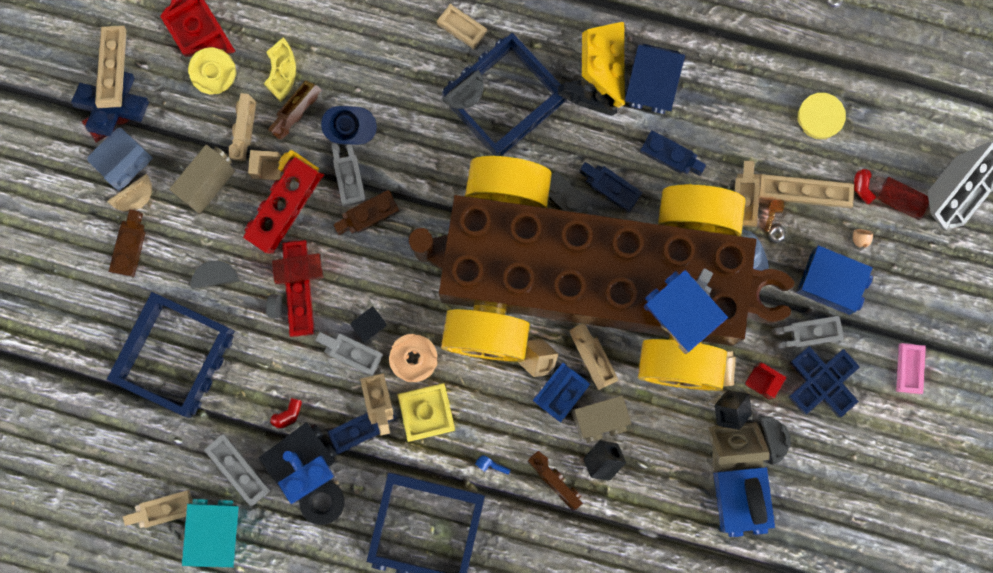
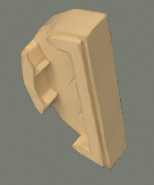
M147 174L143 175L107 202L115 209L123 212L142 208L149 201L152 194V183Z

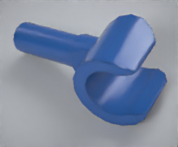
M485 455L480 456L475 462V465L484 472H486L489 466L509 475L511 470L497 464Z

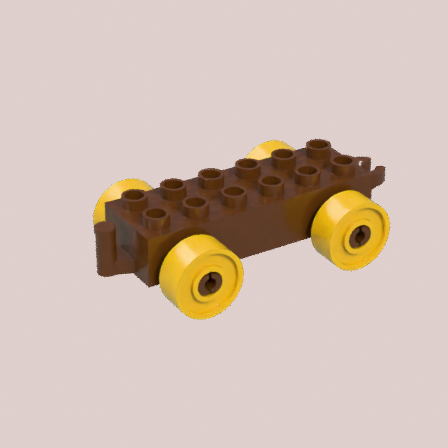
M481 156L470 161L465 196L454 195L448 235L432 238L428 229L418 228L409 237V245L416 258L422 262H429L442 270L439 288L441 303L473 307V310L454 309L448 310L446 313L441 349L460 355L497 361H525L530 323L519 318L505 315L507 312L669 336V340H643L638 379L670 387L721 391L724 385L727 351L702 344V341L734 346L745 339L747 318L762 323H777L791 315V309L788 306L778 305L770 308L760 301L759 293L764 286L772 285L781 291H788L793 288L794 280L785 272L776 269H764L762 271L753 269L757 239L741 237L745 198L739 193L719 187L685 184L664 188L662 190L658 224L548 209L547 204L552 172L548 168L528 160L513 157ZM705 268L713 273L707 284L712 289L709 297L728 318L689 353L684 354L678 347L677 341L667 331L661 329V323L649 310L646 311L644 309V305L648 303L645 298L656 288L659 291L663 290L667 286L664 281L675 271L680 275L686 270L692 278L697 280L701 271Z

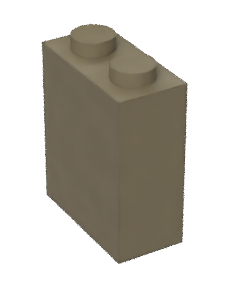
M205 145L169 190L198 214H201L234 174L235 170L230 165L232 161L218 147L215 146L212 149Z

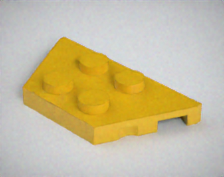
M624 22L595 27L582 32V77L593 84L602 95L607 93L615 100L613 105L618 108L625 105Z

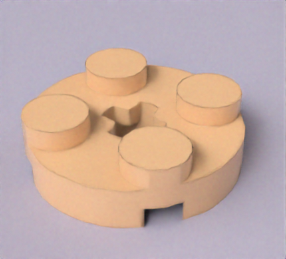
M407 334L394 342L389 355V364L397 377L406 382L417 383L426 380L433 374L437 367L438 355L435 346L428 338L416 334ZM410 352L420 354L416 365L412 362H407V359L410 358Z

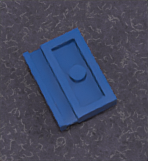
M562 363L533 399V402L561 423L590 386V383L566 366L565 363Z

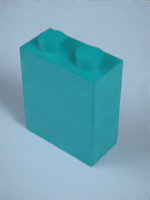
M193 499L192 503H187L182 566L234 568L239 506L233 505V500H218V505L208 504V499Z

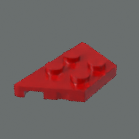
M171 0L170 6L166 7L160 16L185 57H193L196 52L212 47L224 50L227 54L236 52L205 0Z

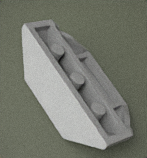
M987 142L956 156L927 191L930 212L942 229L947 230L964 226L992 191L993 142Z

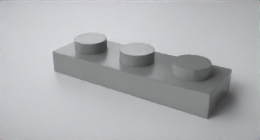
M222 434L204 449L250 507L271 491L226 434Z

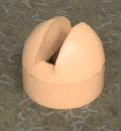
M864 229L854 230L853 242L857 247L861 248L863 246L866 248L871 244L873 239L872 231Z

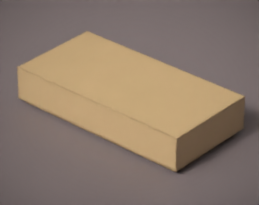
M449 4L437 20V25L472 49L477 47L487 33V28L452 4Z

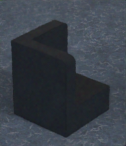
M373 306L350 323L366 345L374 340L373 337L387 326Z
M727 390L714 405L717 426L740 430L752 415L750 394Z
M599 440L584 457L590 477L610 481L626 464L619 444Z

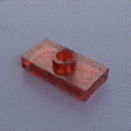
M320 253L272 261L275 285L324 278Z

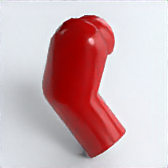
M862 169L855 174L854 191L868 205L876 196L868 189L870 178L872 177L871 172L868 169Z
M291 398L286 411L272 415L271 424L278 429L294 424L297 421L302 401Z

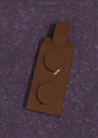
M307 80L304 81L276 114L278 118L269 127L268 131L277 139L282 140L289 134V129L292 125L302 118L303 112L308 106L317 100L322 90L316 84Z
M387 190L342 214L344 219L336 222L333 226L338 235L349 230L351 234L360 233L394 216L400 210L390 191Z
M130 209L127 221H122L108 271L112 274L135 277L146 234L144 231L145 225L141 224L143 213Z
M537 451L530 457L527 462L543 481L572 511L577 510L583 504L580 500L582 497L574 487L568 488L563 483L564 477L557 469L551 470L548 467V458L540 451Z

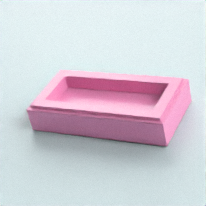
M899 344L896 392L923 394L926 346Z

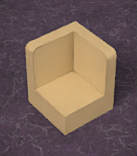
M250 150L248 174L252 179L280 180L282 172L278 170L282 156L279 152Z
M543 339L527 341L525 361L518 363L533 377L551 375L554 372L559 353Z

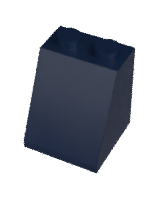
M638 42L625 96V101L629 102L628 106L642 109L643 105L652 107L651 111L665 114L666 110L671 111L685 54Z

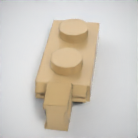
M240 93V99L236 103L237 119L232 127L234 140H232L233 144L229 146V158L231 160L245 161L247 147L251 143L257 102L249 94Z
M744 161L743 174H738L736 178L735 192L745 198L742 227H757L760 179L759 174H754V161Z
M580 324L569 330L573 342H575L581 358L598 390L617 382L618 377L598 338H593L586 324Z
M384 373L361 378L360 381L369 420H371V424L378 423L380 435L389 434L390 430L387 420L393 419V409Z
M190 490L140 503L138 506H135V513L123 516L125 526L139 522L140 528H147L186 517L187 503H192Z

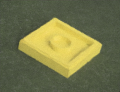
M445 383L397 394L408 442L456 431Z

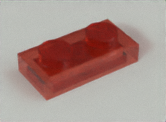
M891 177L885 179L876 198L917 220L922 219L929 205L927 195Z

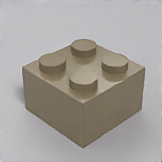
M623 395L572 411L580 440L586 439L587 443L603 439L602 434L609 432L610 436L626 432V426L632 424Z

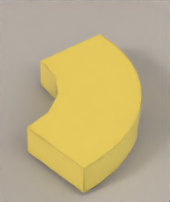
M284 37L266 52L271 60L272 68L270 76L264 83L267 89L280 102L289 94L296 76L295 57Z

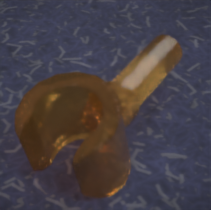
M775 199L769 202V214L764 228L765 231L770 232L775 213H783L784 200Z

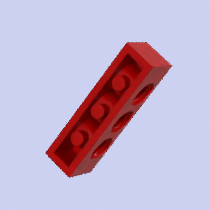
M294 157L293 160L290 159L283 169L284 174L280 180H276L270 189V196L267 200L261 202L257 209L259 213L254 220H251L246 225L244 230L246 233L243 238L268 254H274L324 174L297 157ZM297 178L299 186L296 190L292 191L290 184L292 180ZM284 198L286 207L280 211L278 209V202ZM271 218L273 227L267 231L265 222Z

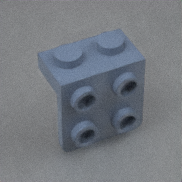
M122 128L115 129L111 136H108L87 158L88 162L118 191L128 185L153 159Z

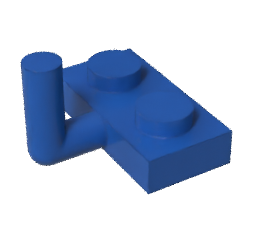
M286 451L283 454V459L291 463L295 472L278 482L290 504H294L335 476L323 456H319L304 466L295 452Z

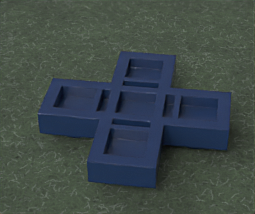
M124 72L122 107L97 108L95 104L96 86L79 83L71 103L73 107L92 111L85 126L88 132L111 136L118 117L138 122L142 121L149 101L146 97L129 94L135 80L132 73Z
M808 346L789 362L805 380L788 396L804 415H807L821 401H824L835 415L841 418L859 402L843 382L857 371L860 366L844 349L824 363L814 350Z

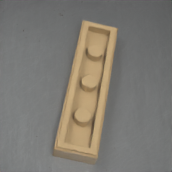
M125 26L101 27L95 99L97 108L122 107L127 32Z
M766 174L759 175V199L850 209L853 207L854 184Z

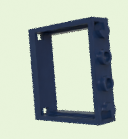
M513 33L507 37L505 36L503 39L500 38L495 44L496 47L490 52L488 50L483 52L479 56L477 63L464 68L460 73L461 76L455 81H449L442 91L443 98L477 70L483 75L512 50L553 94L496 143L492 141L464 109L450 107L494 156H503L568 100V98L558 95V86L561 84Z
M151 292L106 380L184 417L192 418L197 409H200L202 405L200 400L204 392L207 393L212 386L213 380L211 378L215 370L218 371L223 364L224 358L222 356L226 348L229 349L233 344L231 342L235 331ZM163 306L219 331L182 406L126 380Z
M388 473L366 562L372 563L371 568L386 571V568L389 567L396 569V573H448L377 556L394 485H399L475 504L459 572L467 573L485 495Z

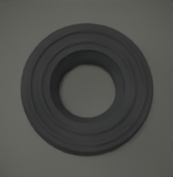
M758 478L746 479L744 485L752 522L755 525L764 524L767 522V511L760 481Z
M331 481L326 482L299 501L303 516L309 522L316 525H326L334 522L341 515L345 504L343 492ZM318 493H326L331 498V507L326 512H318L313 507V498Z

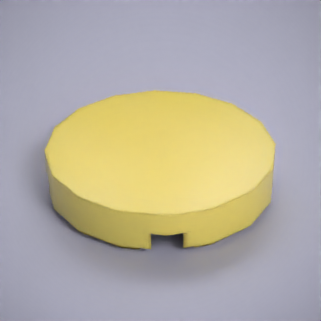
M212 47L204 48L193 55L189 62L188 73L193 86L200 92L209 95L221 94L234 83L236 67L230 55L224 50Z
M828 93L810 95L802 102L798 110L799 125L805 134L814 139L825 140L835 136L843 128L846 121V111L843 104L835 96Z

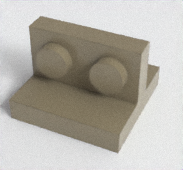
M757 422L745 423L740 430L722 426L708 427V436L713 447L712 467L714 472L763 467V460H769V450Z

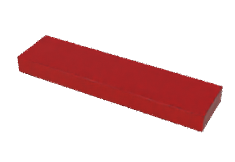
M307 241L282 242L290 337L315 335Z

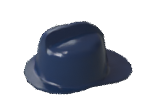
M335 106L327 110L323 115L321 128L325 137L331 142L361 145L373 139L376 134L377 124L373 114L366 108Z

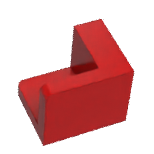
M759 362L753 368L745 385L770 400L776 397L787 377L766 364Z

